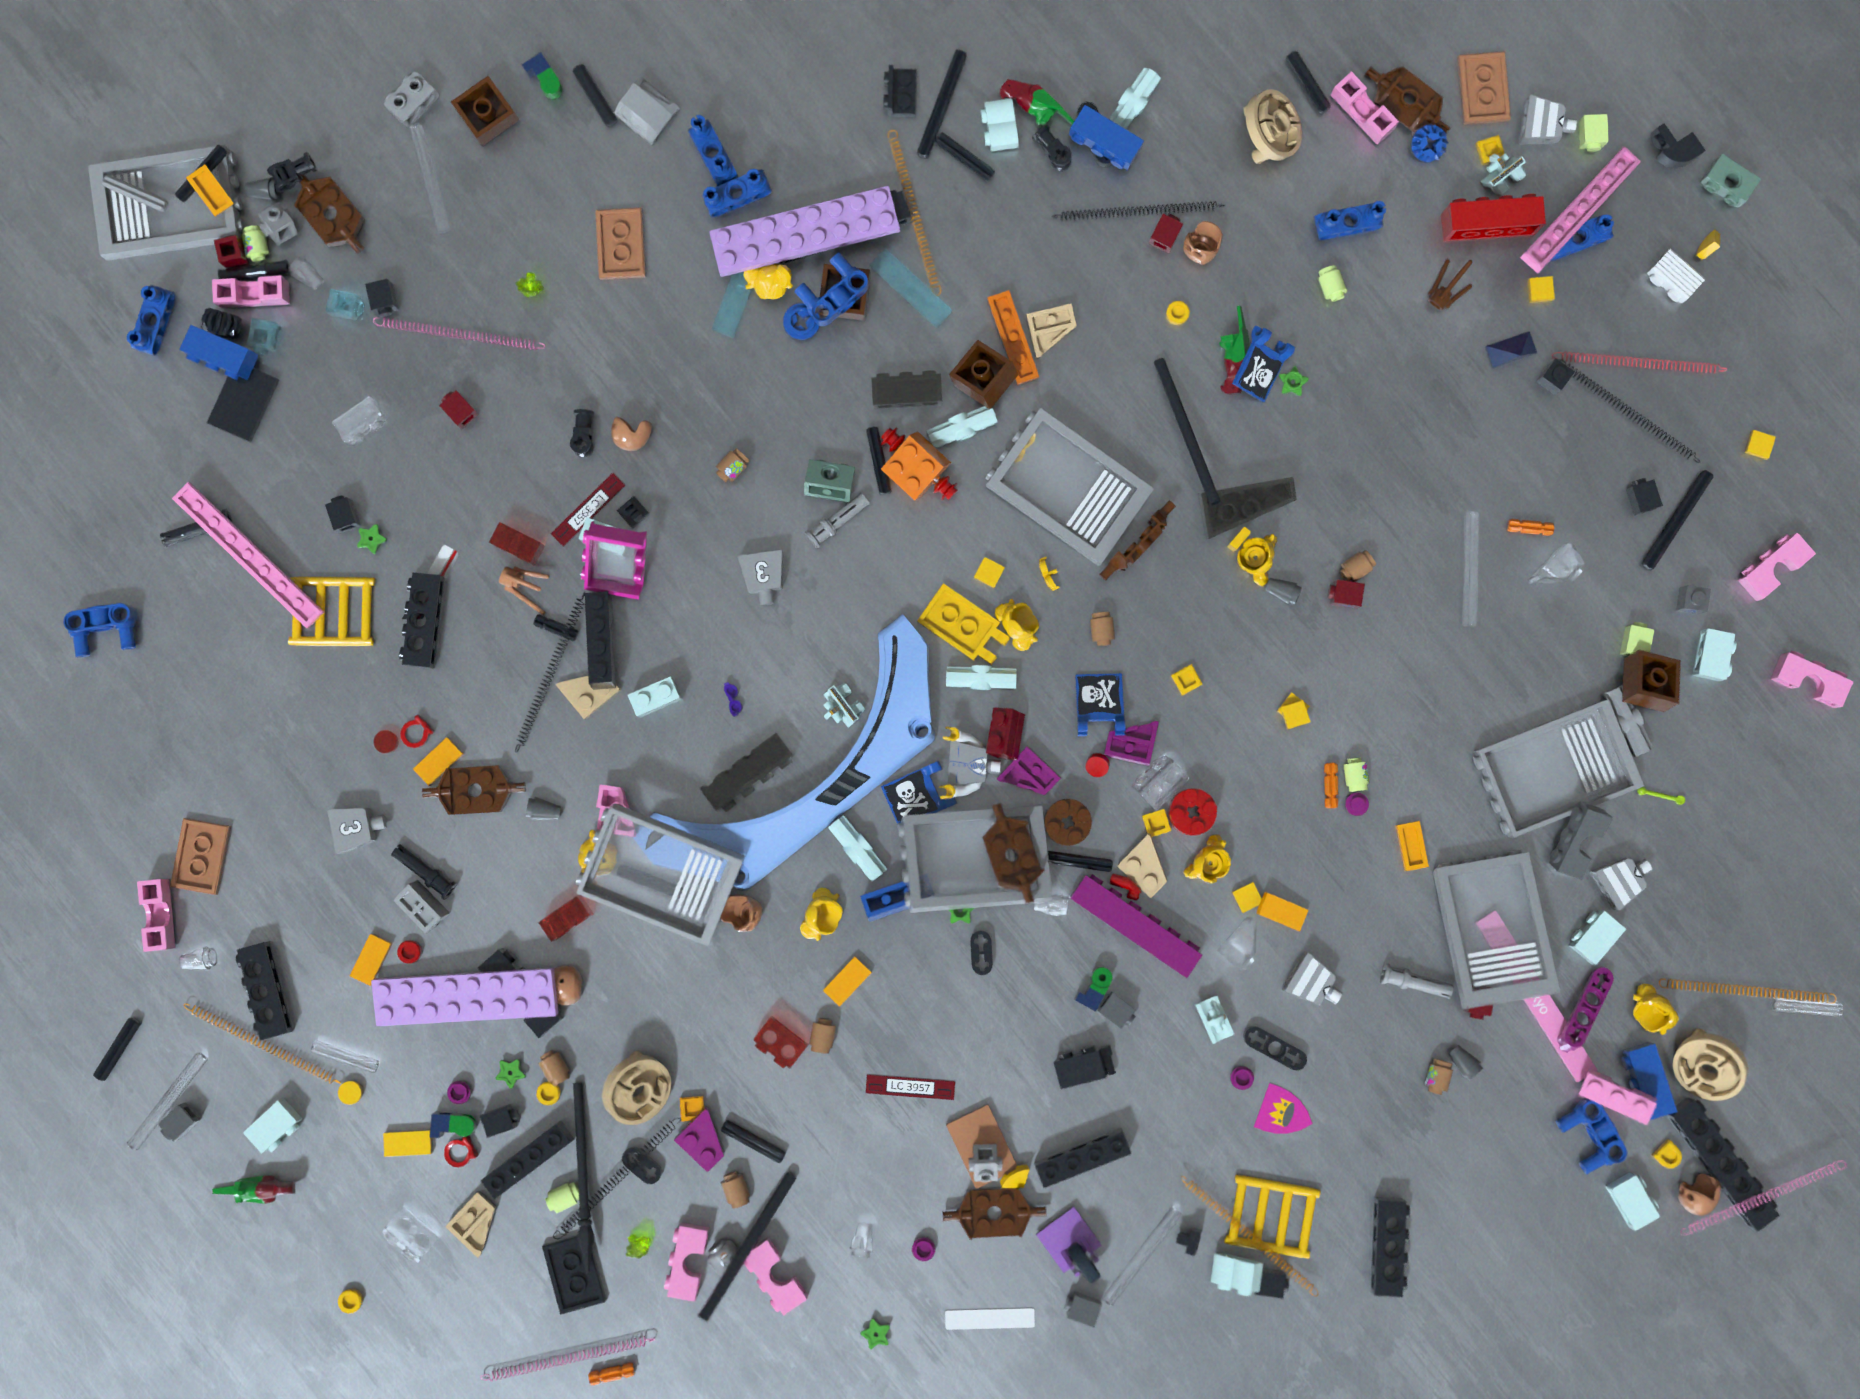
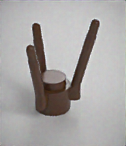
M1449 259L1445 260L1432 289L1428 292L1430 296L1428 301L1432 306L1440 311L1444 308L1448 309L1453 302L1472 288V284H1469L1450 298L1452 295L1450 290L1473 263L1472 260H1469L1446 288L1441 286L1438 289L1450 263Z

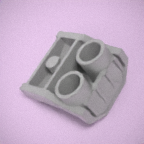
M641 77L632 84L619 101L614 114L634 132L653 145L655 139L672 116L679 112L680 107Z

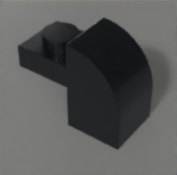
M1665 123L1657 127L1650 134L1655 147L1662 151L1656 157L1657 161L1669 168L1684 167L1706 151L1693 132L1677 142Z

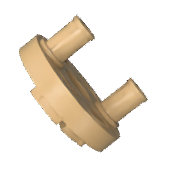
M1273 89L1265 90L1253 96L1248 105L1244 107V114L1249 135L1257 148L1252 152L1254 162L1260 164L1268 159L1277 161L1295 154L1301 144L1302 127L1298 113L1291 101L1284 94Z
M1697 1028L1692 1032V1036L1685 1039L1678 1047L1673 1060V1070L1679 1083L1691 1094L1706 1100L1720 1101L1729 1099L1741 1091L1748 1075V1064L1742 1051L1733 1042L1722 1036L1708 1034L1705 1030ZM1710 1064L1717 1069L1718 1073L1707 1072L1703 1069L1702 1065Z
M634 1051L629 1058L620 1062L608 1075L602 1092L605 1109L614 1119L626 1125H637L650 1120L660 1112L668 1100L671 1090L669 1072L655 1058L643 1055L639 1051ZM644 1085L642 1092L638 1096L633 1097L635 1089Z

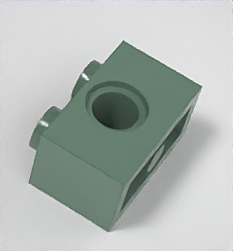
M1721 154L1713 162L1700 183L1705 185L1709 192L1722 196L1729 205L1740 207L1748 200L1761 178L1724 154ZM1726 178L1732 180L1733 187L1726 184Z
M809 459L804 482V495L850 503L855 467L847 464H835L824 460Z

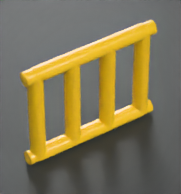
M290 577L302 590L303 586H316V604L324 613L315 621V636H301L302 623L292 615V637L288 639L289 645H374L373 637H371L372 586H375V578ZM326 586H339L338 637L324 636ZM349 586H362L361 637H347Z
M1236 1174L1235 1183H1237L1232 1213V1216H1235L1234 1220L1238 1219V1222H1241L1246 1187L1260 1188L1253 1234L1255 1233V1237H1259L1258 1240L1262 1239L1270 1190L1284 1192L1275 1243L1265 1242V1246L1269 1245V1249L1272 1248V1252L1276 1251L1277 1254L1309 1259L1310 1250H1308L1313 1214L1316 1198H1319L1321 1190ZM1293 1194L1307 1196L1298 1248L1284 1245ZM1235 1220L1230 1225L1229 1235H1226L1224 1243L1261 1251L1264 1244L1257 1249L1261 1240L1253 1246L1257 1238L1251 1242L1252 1239L1246 1240L1247 1238L1238 1237L1239 1230H1236L1240 1223L1234 1227L1237 1222Z

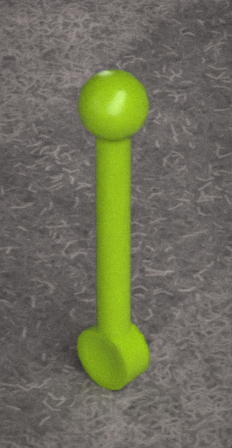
M1645 787L1637 789L1639 795L1648 794L1672 800L1678 805L1685 803L1684 796L1679 795L1675 797L1647 790Z

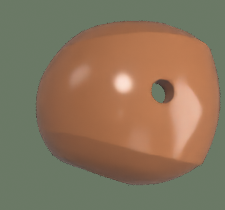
M1200 222L1195 231L1187 234L1183 246L1184 253L1195 263L1201 265L1209 263L1220 249L1223 238L1221 229L1212 222Z
M615 417L611 426L612 440L616 446L623 450H639L648 441L652 424L644 420L639 423L637 430L634 431L624 419Z
M741 894L729 895L720 918L724 922L731 923L737 931H752L761 920L763 907L756 899Z
M568 965L554 968L557 1003L560 1005H572L579 1001L582 994V976L579 970Z
M1700 1174L1697 1176L1694 1185H1689L1685 1181L1680 1183L1678 1199L1681 1205L1690 1213L1705 1216L1711 1213L1719 1202L1720 1183L1710 1175Z

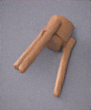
M505 567L500 575L499 583L505 585L506 591L513 593L534 610L544 615L545 611L515 588L523 585L536 591H541L539 586L523 580L522 575L548 579L549 575L523 570L518 567L513 569Z

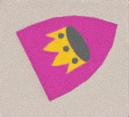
M1269 1083L1254 1125L1255 1128L1275 1134H1288L1300 1131L1313 1124L1307 1109L1295 1095L1280 1086Z

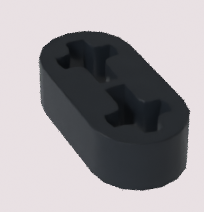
M980 930L971 936V964L975 973L986 975L993 966L992 943L990 935ZM980 934L988 940L983 945L984 951H979V945L974 944V939H978ZM979 954H984V961L989 962V966L985 967V971H980V968L975 966V963L980 961Z
M637 1147L628 1148L622 1155L623 1165L644 1183H656L662 1176L660 1165L647 1155V1157H644V1160H641V1165L638 1164L636 1166V1162H632L635 1165L633 1167L628 1162L629 1156L627 1154L637 1153L640 1159H643L638 1151L643 1156H646V1154ZM645 1166L648 1169L655 1168L654 1174L657 1177L647 1178V1171L642 1167Z

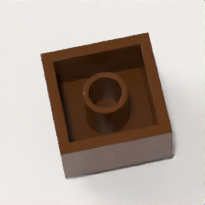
M489 76L451 101L481 146L519 121L515 112Z
M824 264L820 289L821 298L830 288L842 280V275L831 264ZM859 268L860 271L866 274L868 286H870V269ZM858 278L853 280L851 285L855 288H860L863 286L864 281ZM869 287L867 292L852 307L838 317L865 321ZM826 309L818 310L819 315L828 316L829 314Z
M979 340L973 344L949 374L956 388L988 409L993 407L1019 375L1011 360Z
M1638 650L1624 658L1622 702L1665 712L1678 705L1680 699L1681 660Z

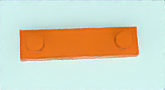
M1010 291L987 297L1007 358L1013 362L1019 374L1015 379L1017 386L1038 379L1039 374Z

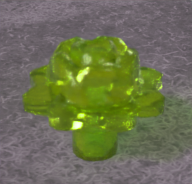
M528 272L526 278H520V281H516L518 291L525 297H534L544 290V287L541 285L542 282L536 280L535 274L532 272Z
M635 1234L628 1237L630 1245L626 1247L627 1257L640 1259L648 1254L651 1241L649 1237L642 1236L638 1238Z

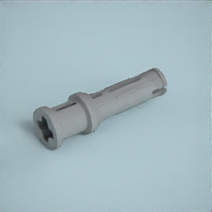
M860 493L828 519L822 518L820 524L811 531L807 530L805 534L818 549L820 543L829 536L833 537L840 526L867 505H870V503Z
M1388 963L1384 964L1380 976L1381 984L1390 983L1398 985L1400 989L1413 988L1448 999L1451 998L1454 988L1453 984L1413 974L1407 968L1401 970L1390 967Z

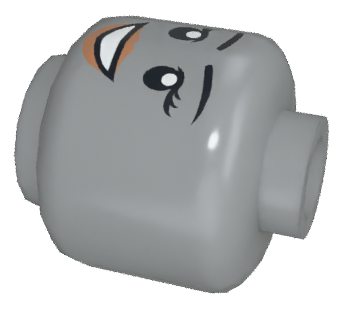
M720 1240L708 1250V1262L718 1275L723 1276L736 1255L738 1248L732 1241L724 1242V1240Z

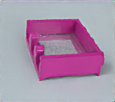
M592 521L589 530L584 531L582 541L583 544H586V548H584L582 553V562H585V566H583L581 580H584V590L594 592L608 591L611 595L639 600L644 586L647 531H630L594 524V521Z

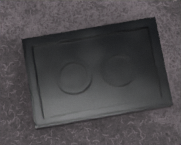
M254 368L248 380L241 377L238 380L227 377L207 420V424L251 442L279 380Z
M577 1236L542 1246L560 1315L607 1301L593 1248L589 1273H586Z

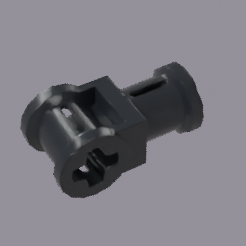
M1048 125L1043 126L1033 135L1032 139L1037 141L1045 150V154L1050 159L1051 165L1055 170L1060 172L1068 170L1072 163L1071 150L1052 135ZM1057 156H1065V161H1063L1062 159H1059L1057 161Z
M305 152L303 157L293 162L287 159L283 162L275 163L267 169L268 174L272 175L276 183L275 188L279 193L286 192L302 182L301 176L311 171H317L316 164L308 152Z
M577 409L574 410L576 419L575 427H573V436L570 439V447L577 456L585 458L590 456L594 450L592 442L593 432L591 431L592 416H594V411ZM582 441H584L586 446H583L582 450H580L577 445H581Z

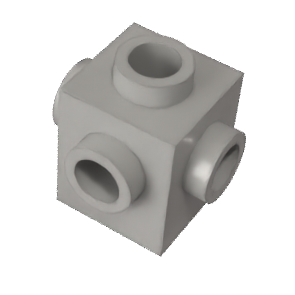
M279 203L267 207L258 213L261 221L259 224L260 229L266 237L269 235L277 245L297 235L291 212L287 208L284 210Z
M997 1144L973 1145V1157L969 1158V1172H974V1182L998 1181V1171H1002V1157H997Z

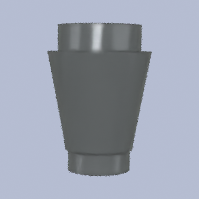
M273 177L248 182L245 185V192L248 197L252 196L274 201L282 195V192H277Z
M1273 578L1269 579L1266 591L1287 604H1296L1302 587L1298 586L1295 582Z
M537 797L535 799L529 798L526 816L531 817V820L559 819L561 806Z
M1460 1045L1456 1046L1449 1053L1463 1078L1466 1076L1468 1080H1471L1483 1069L1480 1065L1481 1062L1461 1048Z

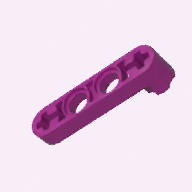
M1604 967L1598 968L1589 976L1563 1032L1557 1038L1559 1048L1562 1051H1574L1585 1043L1614 981L1613 974L1609 969ZM1604 975L1603 979L1606 982L1602 983L1599 988H1596L1595 986L1600 981V978L1597 976ZM1588 993H1594L1597 996L1598 1002L1596 1005L1590 1004L1587 1001ZM1579 1012L1587 1015L1588 1023L1586 1025L1579 1023L1577 1020Z

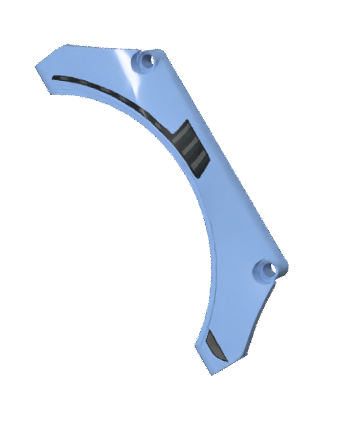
M903 614L878 633L879 679L875 700L867 723L859 739L837 769L817 788L800 800L763 817L736 823L699 824L680 821L655 812L649 817L745 855L733 886L740 891L749 890L935 740L936 734L930 725L932 715L929 690L928 644ZM927 728L928 733L923 737H919V731ZM640 824L635 827L636 837L633 838L654 865L683 872L691 849L696 851L687 873L690 874L698 852H701L702 855L694 875H697L706 854L709 857L701 877L704 878L713 857L715 862L708 879L711 880L718 860H720L722 864L715 879L717 882L720 881L728 860ZM745 874V880L742 883H737L738 876Z

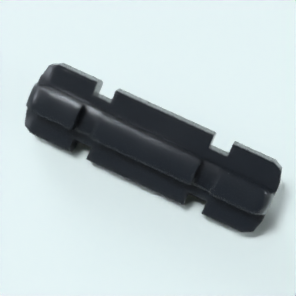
M537 614L533 623L534 626L541 629L545 628L546 631L558 636L570 635L571 637L568 639L571 641L576 640L579 632L574 628L573 630L570 629L573 633H568L569 635L563 632H570L564 628L567 625L550 618L547 619V617Z

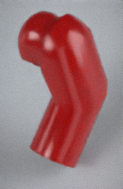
M1112 874L1110 885L1127 889V898L1137 901L1139 894H1141V888L1128 877Z

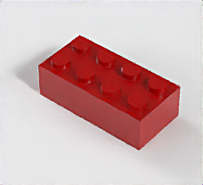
M1536 194L1522 195V198H1513L1512 195H1505L1496 200H1490L1489 197H1479L1475 201L1467 202L1464 198L1455 199L1441 214L1443 242L1535 235L1546 224L1544 196L1536 197Z

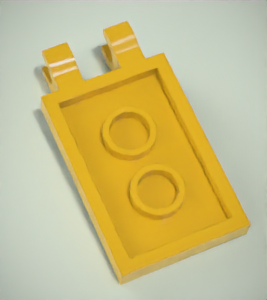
M944 583L917 620L919 624L973 661L979 656L990 665L994 663L997 657L984 648L989 639L993 637L1003 646H1006L1010 640L1008 635L997 629L1001 624L998 620Z

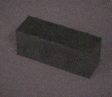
M923 371L922 375H913V372H901L899 376L880 373L876 374V377L871 378L873 409L942 405L941 373L936 374V371Z

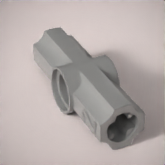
M1623 685L1604 693L1603 696L1605 700L1609 699L1633 756H1639L1653 749L1654 747L1643 727L1644 720L1641 713L1632 704L1622 702Z

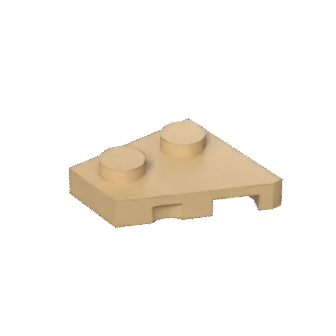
M1072 304L1026 314L1036 358L1042 356L1076 327Z
M588 676L556 684L583 719H587L621 691L617 685L616 688L593 690L589 685Z
M1149 833L1117 865L1150 898L1167 882V877L1162 869L1152 836Z
M478 1191L445 1226L477 1258L483 1252L496 1206Z

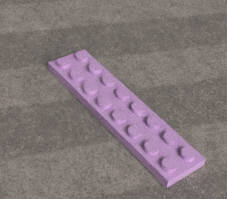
M889 186L711 230L709 233L720 276L724 277L900 232V227Z
M554 968L390 977L371 980L376 1026L546 1017L559 1014Z

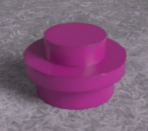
M1352 793L1347 797L1345 807L1351 815L1360 816L1368 810L1369 801L1362 793Z
M1239 1066L1231 1072L1230 1080L1235 1088L1246 1090L1252 1086L1254 1075L1249 1068Z
M464 1081L451 1083L447 1090L449 1100L454 1104L467 1102L471 1096L470 1086Z
M918 1238L912 1246L913 1256L919 1261L930 1260L935 1254V1244L929 1238Z

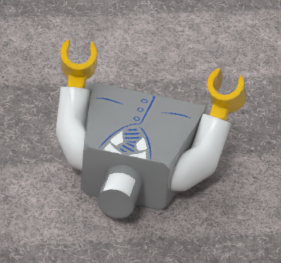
M945 727V729L951 731V735L949 737L943 736V739L951 741L948 784L939 786V788L946 789V795L940 796V798L948 799L967 796L980 789L982 783H985L986 773L1000 774L1001 760L987 759L983 742L972 734L959 731L955 727Z

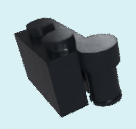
M1093 1045L1082 1048V1053L1073 1055L1072 1051L1059 1054V1058L1053 1063L1060 1088L1065 1089L1105 1079L1108 1074H1115L1116 1071L1111 1055H1113L1111 1046L1106 1045L1095 1048Z

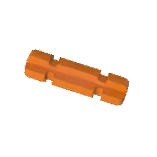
M1510 519L1508 521L1507 528L1509 532L1520 531V533L1538 535L1542 533V535L1548 536L1554 533V523L1551 522L1542 524L1541 521H1520L1519 519Z
M1326 763L1324 765V773H1326V776H1324L1325 795H1327L1325 807L1337 808L1338 776H1336V773H1338L1337 763Z
M633 1363L623 1364L622 1367L618 1365L601 1369V1372L598 1370L592 1371L588 1374L589 1383L593 1386L600 1384L601 1381L606 1383L622 1379L623 1376L625 1378L632 1377L635 1374Z

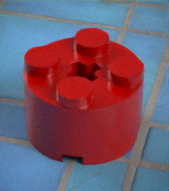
M1195 788L1186 789L1177 793L1171 799L1168 806V817L1171 825L1178 832L1184 835H1200L1207 832L1214 825L1217 817V806L1207 792ZM1195 806V812L1198 814L1189 818L1187 808Z

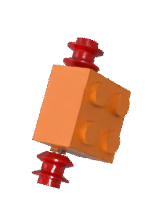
M897 427L893 430L889 428L881 437L883 439L881 445L888 444L890 446L889 452H896L881 470L913 500L922 497L933 484L935 485L934 494L940 492L942 494V501L945 498L950 500L958 491L955 488L958 483L951 484L949 482L950 476L941 478L940 475L951 462L918 431L909 435L905 440V434L901 436L897 434Z

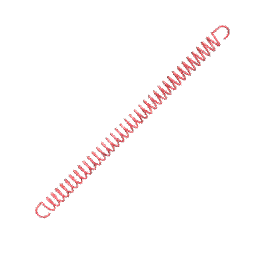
M1575 352L1571 354L1570 362H1572V356ZM1579 353V357H1580V358H1579V363H1580V361H1581V356H1582V354L1580 355V353ZM1582 353L1584 355L1583 363H1585V357L1588 353ZM1591 353L1590 355L1588 354V363H1589V358H1590V356L1592 355V357H1593V359H1592V364H1593V363H1594V357H1595V355H1596V356H1597L1596 364H1598V358H1599V356H1598L1597 354H1595V355L1593 356L1592 353ZM1604 354L1603 356L1601 355V365H1602L1603 357H1604V356L1606 357L1605 354ZM1629 357V359H1632L1631 367H1633L1634 358ZM1642 358V360H1643V359L1645 360L1644 368H1646V361H1647L1649 358H1647V359ZM1662 359L1658 360L1657 369H1659V363ZM1666 359L1664 361L1662 360V369L1664 367V362H1667ZM1675 361V364H1676V365H1675V371H1676V369H1677V363H1678V362L1680 363L1679 371L1681 370V364H1682V362H1680V361H1677V362H1676V361ZM1690 362V364H1691V363L1693 364L1692 372H1694V365H1695V363ZM1710 364V371H1709V373H1711V371H1712V365H1711V364ZM1719 365V368L1726 369V370H1719V371H1727V370H1728L1727 368L1720 367V365Z

